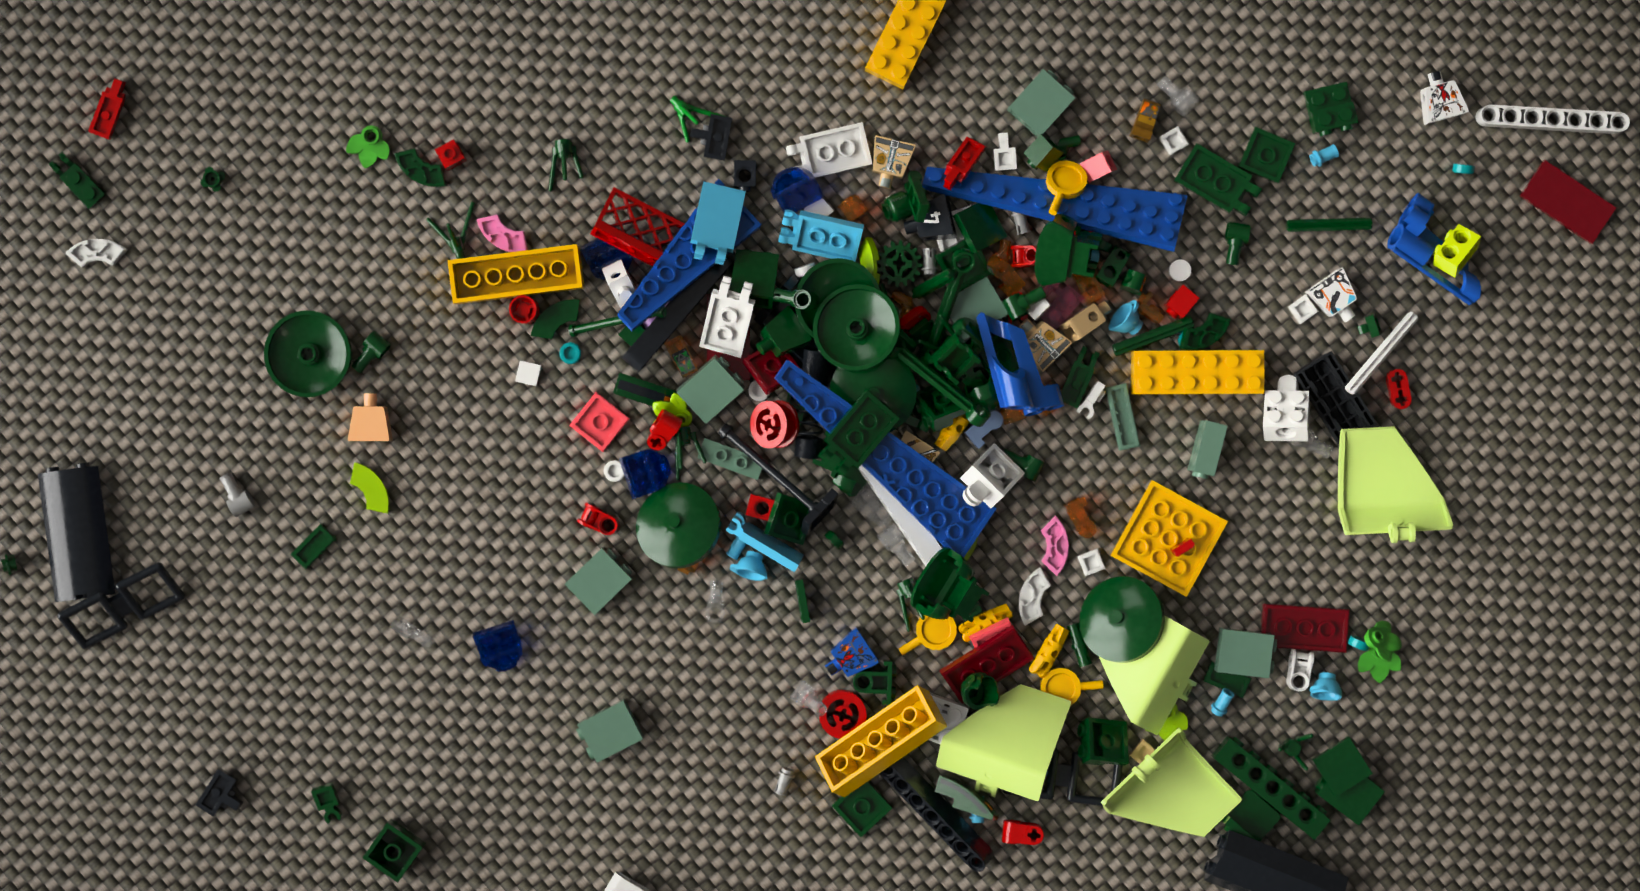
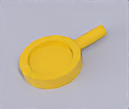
M1064 160L1056 162L1049 168L1046 176V185L1049 191L1055 195L1049 209L1051 215L1058 213L1063 199H1073L1084 192L1088 177L1081 165L1073 161Z
M925 616V619L922 620L919 617L916 624L917 637L898 649L903 656L921 644L931 650L947 648L954 641L957 634L954 618L949 616L948 619L940 620Z
M1062 667L1051 669L1042 678L1040 683V691L1070 700L1071 705L1078 700L1081 690L1103 689V680L1080 682L1073 671Z

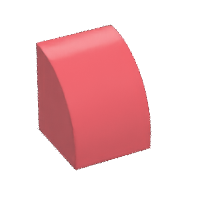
M1108 150L1080 163L1086 171L1089 183L1117 170Z

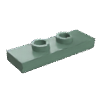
M1127 383L1106 387L1105 391L1118 450L1139 447L1140 441Z
M704 438L701 449L707 462L756 480L759 479L762 468L744 452Z

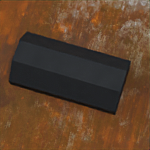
M1332 351L1318 357L1294 373L1302 389L1309 391L1310 402L1338 446L1341 429L1371 428L1378 425L1358 392L1351 395L1345 390V386L1350 382V379Z

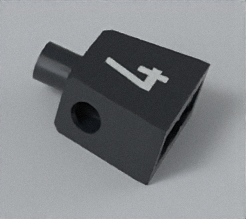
M945 194L929 201L930 212L926 214L924 222H916L915 219L904 222L906 234L918 232L919 238L922 241L958 238L950 201Z

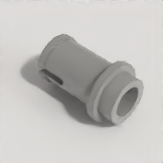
M1012 212L1011 216L1014 217L1017 235L1031 232L1026 215Z
M936 248L922 249L923 268H921V271H924V275L927 276L936 275V271L939 270L936 267V258L934 256L936 255Z
M782 767V770H779L780 776L774 789L775 793L787 796L791 780L795 778L794 770L787 767Z

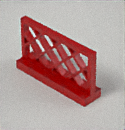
M613 187L590 235L654 266L655 262L664 253L661 245L669 244L673 240L670 228L676 226L681 229L685 223ZM614 195L622 198L625 206L615 208L612 201ZM631 208H641L644 216L635 218ZM627 209L630 220L621 222L617 212ZM613 213L616 220L615 224L610 225L602 221L604 215ZM656 216L661 218L663 226L654 228L650 218ZM646 219L650 229L640 232L637 222ZM632 223L636 233L629 235L625 233L623 225ZM665 229L669 239L659 242L656 232ZM652 233L655 243L649 245L644 242L642 235Z

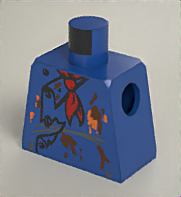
M855 627L831 649L835 659L826 664L825 667L831 676L843 670L846 676L849 677L878 664L879 660L857 627Z

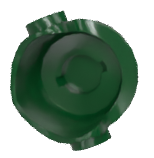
M991 374L988 383L978 386L973 390L970 386H965L966 393L964 395L972 402H980L990 412L1000 407Z
M975 672L968 676L961 684L962 700L969 708L979 710L988 705L992 707L999 701L1000 697L996 681L986 673Z

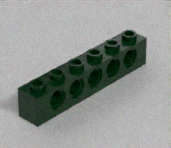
M1226 736L1211 756L1315 840L1331 821L1326 817L1328 812L1320 805L1314 807L1310 804L1311 798L1301 791L1298 794L1292 788L1295 785L1285 777L1283 780L1276 776L1278 771L1269 764L1266 767L1259 762L1261 757L1252 750L1249 753L1243 749L1245 744L1236 737L1231 739ZM1237 754H1243L1244 757L1243 762L1240 764H1234V757ZM1255 767L1260 768L1259 776L1252 778L1250 776L1251 770ZM1271 781H1276L1277 783L1274 791L1267 790V785ZM1287 795H1293V802L1285 805L1284 798ZM1309 808L1310 815L1307 818H1301V811Z

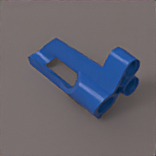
M1417 193L1400 216L1398 225L1391 232L1387 247L1470 306L1480 298L1481 285L1477 276L1469 271L1468 262L1459 272L1463 276V284L1460 289L1426 265L1437 245H1442L1444 242L1426 228L1427 222L1434 214L1433 208L1435 204L1420 193Z
M981 312L976 319L1000 408L1023 410L1024 416L1027 417L1037 415L1045 410L1049 411L1063 407L1064 403L1059 384L1043 386L1024 329L996 320ZM990 333L1012 341L1019 370L1010 372L1000 364L996 357Z

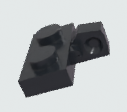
M711 114L709 126L704 125L703 130L691 129L690 137L701 139L700 144L705 145L703 157L725 161L732 123L731 117Z
M218 768L197 801L196 806L213 817L216 816L221 807L226 809L229 806L237 811L244 803L234 796L236 791L233 790V787L238 779L222 768Z

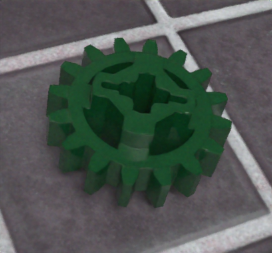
M902 240L899 241L898 245L891 241L890 248L884 245L883 249L885 252L878 253L881 260H878L877 264L881 265V267L877 269V272L883 273L880 278L881 280L889 279L887 285H890L893 281L896 287H899L900 282L906 287L907 280L914 282L913 275H920L917 268L922 267L923 264L918 263L917 260L922 257L921 255H915L917 248L910 249L911 243L903 246ZM896 250V255L893 258L885 259L891 251ZM904 251L911 255L913 261L908 260L904 256ZM900 254L901 262L905 263V266L901 267L898 274L897 266L893 265V262L897 261ZM885 267L892 269L894 277L887 273ZM906 269H912L908 276L902 278V273Z

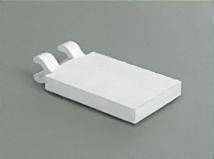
M863 122L800 136L799 144L789 145L786 148L788 156L800 153L802 165L791 168L792 176L797 177L808 173L809 180L873 164Z
M723 276L720 289H713L699 347L741 358L756 301L749 299L753 283L745 281L741 293L729 290L732 278Z

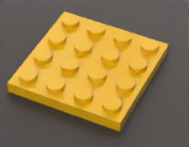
M1151 480L1110 556L1187 597L1228 521ZM1187 538L1192 539L1195 547L1179 557L1172 554L1170 550L1172 547Z

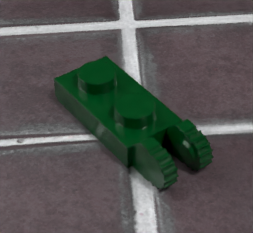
M61 152L59 154L60 159L70 168L64 172L54 161L49 163L50 167L85 206L91 210L106 196L105 192L77 163H74L64 152Z
M911 170L908 172L909 181L905 183L904 187L909 197V205L915 221L924 222L926 214L930 212V202L927 201L925 188L921 184V174L918 171Z
M1082 346L1061 390L1063 403L1076 409L1079 407L1100 355L1099 352L1095 351L1091 356L1089 366L1082 364L1081 362L1087 353L1086 346Z

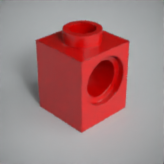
M454 139L435 149L444 168L448 171L467 161L458 142Z
M1180 285L1164 306L1167 308L1166 312L1172 318L1176 319L1178 317L1182 319L1200 298L1185 285Z
M751 493L745 515L768 521L775 500ZM766 502L769 506V511L766 514H760L757 511L758 503Z

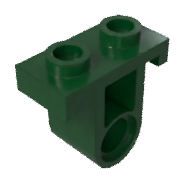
M883 659V665L887 666V670H863L854 674L853 686L858 692L886 694V698H882V705H890L891 699L895 700L896 687L892 686V678H896V665H892V660ZM861 676H867L870 680L869 684L865 687H861L857 683L858 678Z

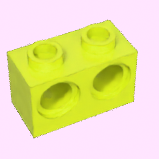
M1460 224L1454 230L1450 229L1444 239L1445 242L1442 245L1438 244L1432 254L1434 256L1433 266L1454 278L1477 251L1481 240L1480 235Z

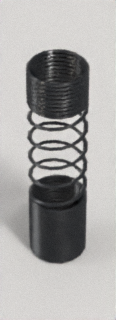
M817 348L803 349L802 370L825 387H828L830 363ZM798 410V412L810 414L807 410ZM799 421V424L814 426L822 431L798 432V435L804 436H797L795 439V457L820 459L818 455L822 451L823 439L810 435L819 434L824 431L822 427L811 424L819 423L818 421Z

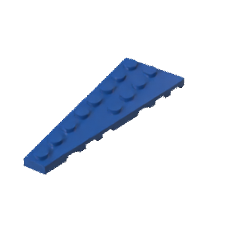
M720 179L715 182L717 185L725 186ZM744 205L742 207L734 249L761 228V223ZM697 208L618 312L617 316L631 332L716 264L717 250L705 247L702 260L694 259L696 244H692L690 241Z

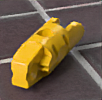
M966 413L953 418V425L941 429L940 435L935 442L936 446L943 451H947L958 440L969 424Z
M1003 604L973 617V622L966 621L957 628L963 634V640L969 642L971 641L970 635L1007 617L1010 619L1013 615L1008 605Z
M1058 624L1054 626L1029 667L1031 673H1036L1040 678H1044L1048 674L1063 648L1069 630Z

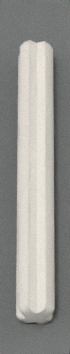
M1409 312L1405 315L1345 386V390L1349 394L1354 395L1359 391L1418 321V316L1415 313Z

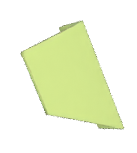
M1395 426L1341 429L1338 458V513L1345 535L1388 533L1391 543H1397L1403 540L1415 542L1416 531L1453 529V522L1445 498Z
M1165 616L1164 629L1158 643L1144 657L1129 663H1114L1099 657L1132 723L1155 735L1159 734L1178 698L1187 702L1189 700L1188 695L1193 686L1196 687L1197 682L1191 680L1190 676L1207 648L1209 640Z
M1020 684L999 696L1000 698L996 705L992 707L988 705L979 709L944 735L940 744L936 767L976 780L975 791L987 792L994 798L1000 788L1039 801L1045 777L1069 712L1071 701Z
M1179 727L1153 753L1147 754L1143 762L1137 767L1134 766L1132 773L1105 797L1101 803L1109 814L1205 837L1241 803L1242 798L1186 739L1185 733Z

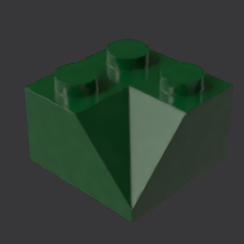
M390 819L362 858L398 883L426 845V842L393 819Z

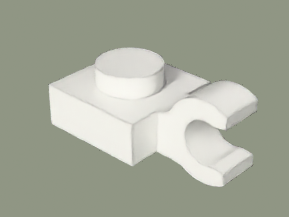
M999 133V149H993L995 171L1017 169L1015 147L1009 148L1008 133Z
M1096 381L1084 402L1079 405L1077 412L1080 413L1083 408H1087L1089 414L1086 418L1090 419L1094 414L1093 404L1095 401H1101L1106 393L1103 390L1106 385Z

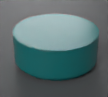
M1453 164L1452 171L1454 173L1473 174L1475 166Z
M569 342L560 348L559 355L563 362L574 364L580 360L582 352L577 344Z
M1354 635L1350 636L1348 640L1349 645L1363 651L1369 650V646H1367L1364 639Z

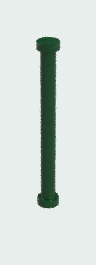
M663 306L650 318L659 316L660 318L666 317L667 312L665 306ZM617 316L581 325L571 324L568 330L571 337H576L580 333L624 323Z

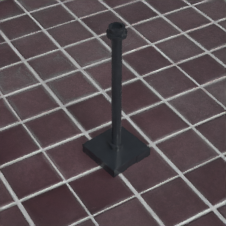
M725 424L718 432L723 440L728 438L809 509V513L803 519L801 532L808 536L835 507L838 493L832 488L819 503L813 502L732 431L733 426Z

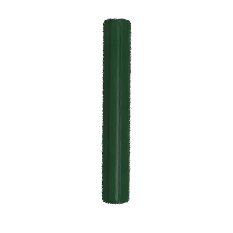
M1372 218L1288 220L1286 223L1288 232L1370 230L1373 226Z
M1187 316L1113 344V352L1115 356H1120L1183 332L1184 328H1194V321L1191 316Z

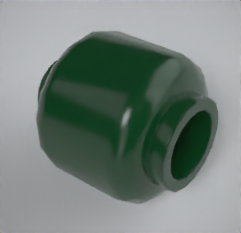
M899 191L885 197L882 211L887 220L899 222L912 216L913 213L909 205L907 193Z

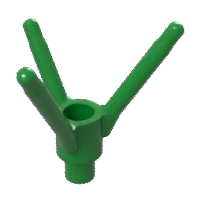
M673 96L670 99V102L674 105V110L678 113L686 143H689L690 140L685 117H688L696 125L699 124V121L691 114L692 111L711 116V114L723 116L687 104L677 96Z

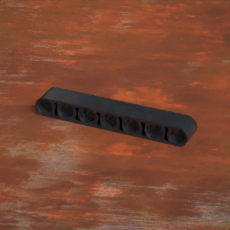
M726 255L724 265L715 264L674 297L665 307L666 317L660 318L657 316L628 349L622 359L640 372L734 261Z
M904 757L880 773L973 871L981 872L985 869L994 855L991 847L939 793L935 792V789Z

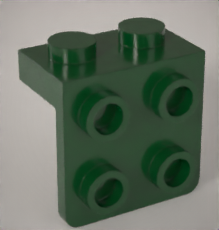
M1247 790L1241 796V803L1222 820L1226 825L1223 829L1226 831L1232 830L1260 842L1280 820V815L1252 790Z

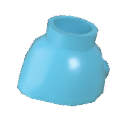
M1132 300L1119 307L1111 318L1109 330L1120 333L1129 332L1131 335L1138 333L1143 325L1137 311L1139 303L1136 300Z
M747 551L745 557L741 558L737 564H731L729 568L737 575L749 580L762 581L768 578L765 565L762 562L763 555L758 552Z
M1328 672L1319 673L1318 680L1310 687V696L1325 701L1340 700L1342 698V690L1340 684L1336 681V675Z

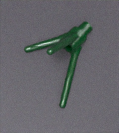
M475 202L470 203L460 237L455 236L450 223H447L446 226L451 239L430 218L426 219L451 247L457 259L465 258L464 244Z

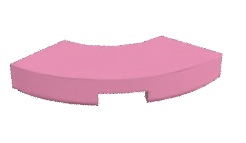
M499 215L477 219L483 235L496 247L507 252L528 250L525 232L508 229L501 222Z
M1055 515L1040 530L1047 544L1046 553L1041 562L1058 576L1067 561L1069 543L1066 529Z

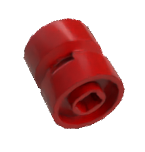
M521 295L511 301L509 314L518 323L531 324L539 317L540 307L533 298Z

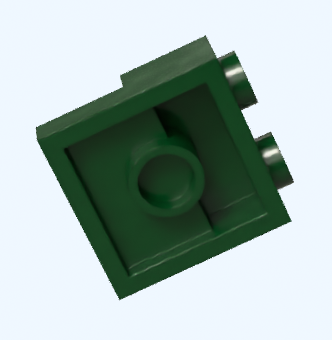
M1347 82L1303 92L1313 134L1319 133L1320 137L1333 134L1332 130L1338 128L1341 129V132L1354 129L1353 125L1358 123L1354 102H1351Z
M952 381L949 382V383H950L951 385H953L956 389H958L961 393H963V392L960 390V388H959L957 385H955ZM934 386L917 391L913 411L916 415H922L923 424L927 429L931 427L934 432L953 425V418L966 413Z
M1090 717L1081 721L1077 728V734L1081 737L1078 756L1082 758V764L1100 766L1104 764L1124 766L1129 764L1126 721Z

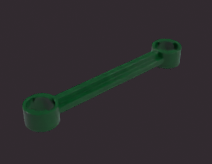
M967 248L957 249L952 255L953 270H955L956 278L948 283L927 341L937 347L940 346L946 329L939 318V314H942L949 321L965 274L975 266L973 253ZM960 255H969L970 263L966 266H960L961 264L957 262V258ZM922 347L917 352V357L920 359L927 350H930L933 354L936 351L928 347Z
M901 337L899 338L897 347L890 357L899 358L965 411L966 418L971 424L982 427L991 417L990 410L980 402H972L906 348L905 341Z

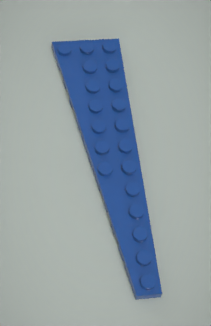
M926 168L922 187L925 190L1048 221H1053L1055 215L1049 213L1055 195L1047 188L1046 179L970 171L965 180L963 179L961 183L957 181L950 191L943 187L944 179L947 176L944 174L946 169ZM1086 184V188L1080 196L1073 199H1063L1057 214H1064L1078 222L1077 225L1082 226L1081 229L1174 252L1188 195Z
M789 360L785 361L774 377L829 433L852 407L851 404ZM890 432L887 433L862 464L943 547H949L963 558L997 509L994 506L990 508L984 501L975 507L967 504L963 498L966 486Z

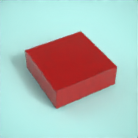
M1187 538L1170 550L1174 556L1179 557L1195 547L1192 539Z

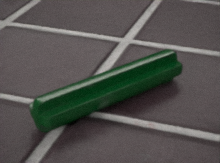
M946 269L912 289V297L921 299L956 278L955 270Z

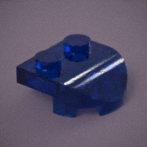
M790 167L780 171L775 176L771 188L773 199H777L784 213L785 209L797 212L825 197L813 174L801 167Z
M598 238L580 247L592 274L596 278L606 280L602 268L620 259L628 272L632 262L631 255ZM621 273L615 274L612 278H617Z
M646 449L619 458L632 499L659 491L666 486L665 484L671 475V467L664 455L653 449Z
M514 620L473 633V639L484 666H489L498 672L510 670L517 665L522 655V640Z

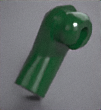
M1079 135L1061 138L1056 145L1063 152L1058 158L1059 161L1067 157L1066 155L1071 147L1081 146Z

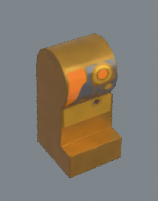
M1143 99L1129 137L1146 143L1150 141L1161 104Z

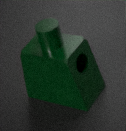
M787 306L760 332L763 340L757 343L756 346L762 355L772 350L778 358L806 347L812 338L802 327L791 307Z

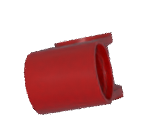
M1010 246V249L1013 250L1011 268L1035 266L1037 246Z
M662 409L650 427L651 434L647 439L648 446L653 450L664 449L671 438L678 432L683 419Z
M588 502L585 503L586 508L581 518L577 519L578 523L605 535H612L618 532L620 528L618 518ZM607 519H611L614 522L615 526L612 531H607L604 528V522Z
M1003 820V843L1037 845L1042 842L1044 833L1039 824L1018 820ZM1032 829H1036L1039 834L1035 836V839H1032L1031 835L1028 834L1032 833Z

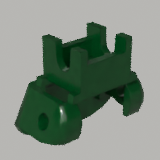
M1056 214L1054 220L1044 226L1038 239L1034 267L1038 283L1046 286L1066 282L1067 278H1070L1072 274L1094 277L1098 262L1091 261L1092 249L1098 250L1103 234L1081 230L1082 226L1077 225L1078 222L1064 214Z
M966 317L959 318L952 325L955 333L933 355L930 350H927L920 358L946 381H952L955 385L960 383L958 379L975 362L977 364L981 362L978 354L984 349L978 324ZM962 331L971 337L967 342L959 337Z
M835 454L828 462L813 459L812 463L832 471L830 474L833 477L832 482L848 497L856 496L867 484L859 469H856L853 465L844 476H840L834 471L837 465L842 462Z
M944 547L931 558L914 586L910 603L913 608L931 618L945 620L949 616L955 618L958 614L973 622L974 618L969 615L981 595L988 596L989 592L976 584L978 580L973 577L975 572L971 565L960 554L949 547Z

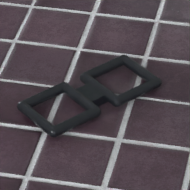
M157 562L118 582L115 585L119 592L118 594L107 598L103 592H98L59 612L57 617L81 648L87 649L125 630L128 627L127 622L123 618L125 615L134 611L139 619L144 620L184 600L185 594L163 564ZM158 573L174 595L143 610L127 587ZM100 602L116 625L86 639L69 617Z
M1055 748L1049 765L1046 790H1042L1040 799H1053L1056 785L1068 787L1067 800L1069 802L1103 806L1101 803L1104 799L1103 797L1076 794L1080 760H1082L1078 756V751L1072 753L1071 765L1058 763L1059 750ZM1114 765L1111 792L1121 783L1123 765ZM1003 790V793H1004V794L1020 796V795H1017V794H1014V793H1011V792H1008V791Z

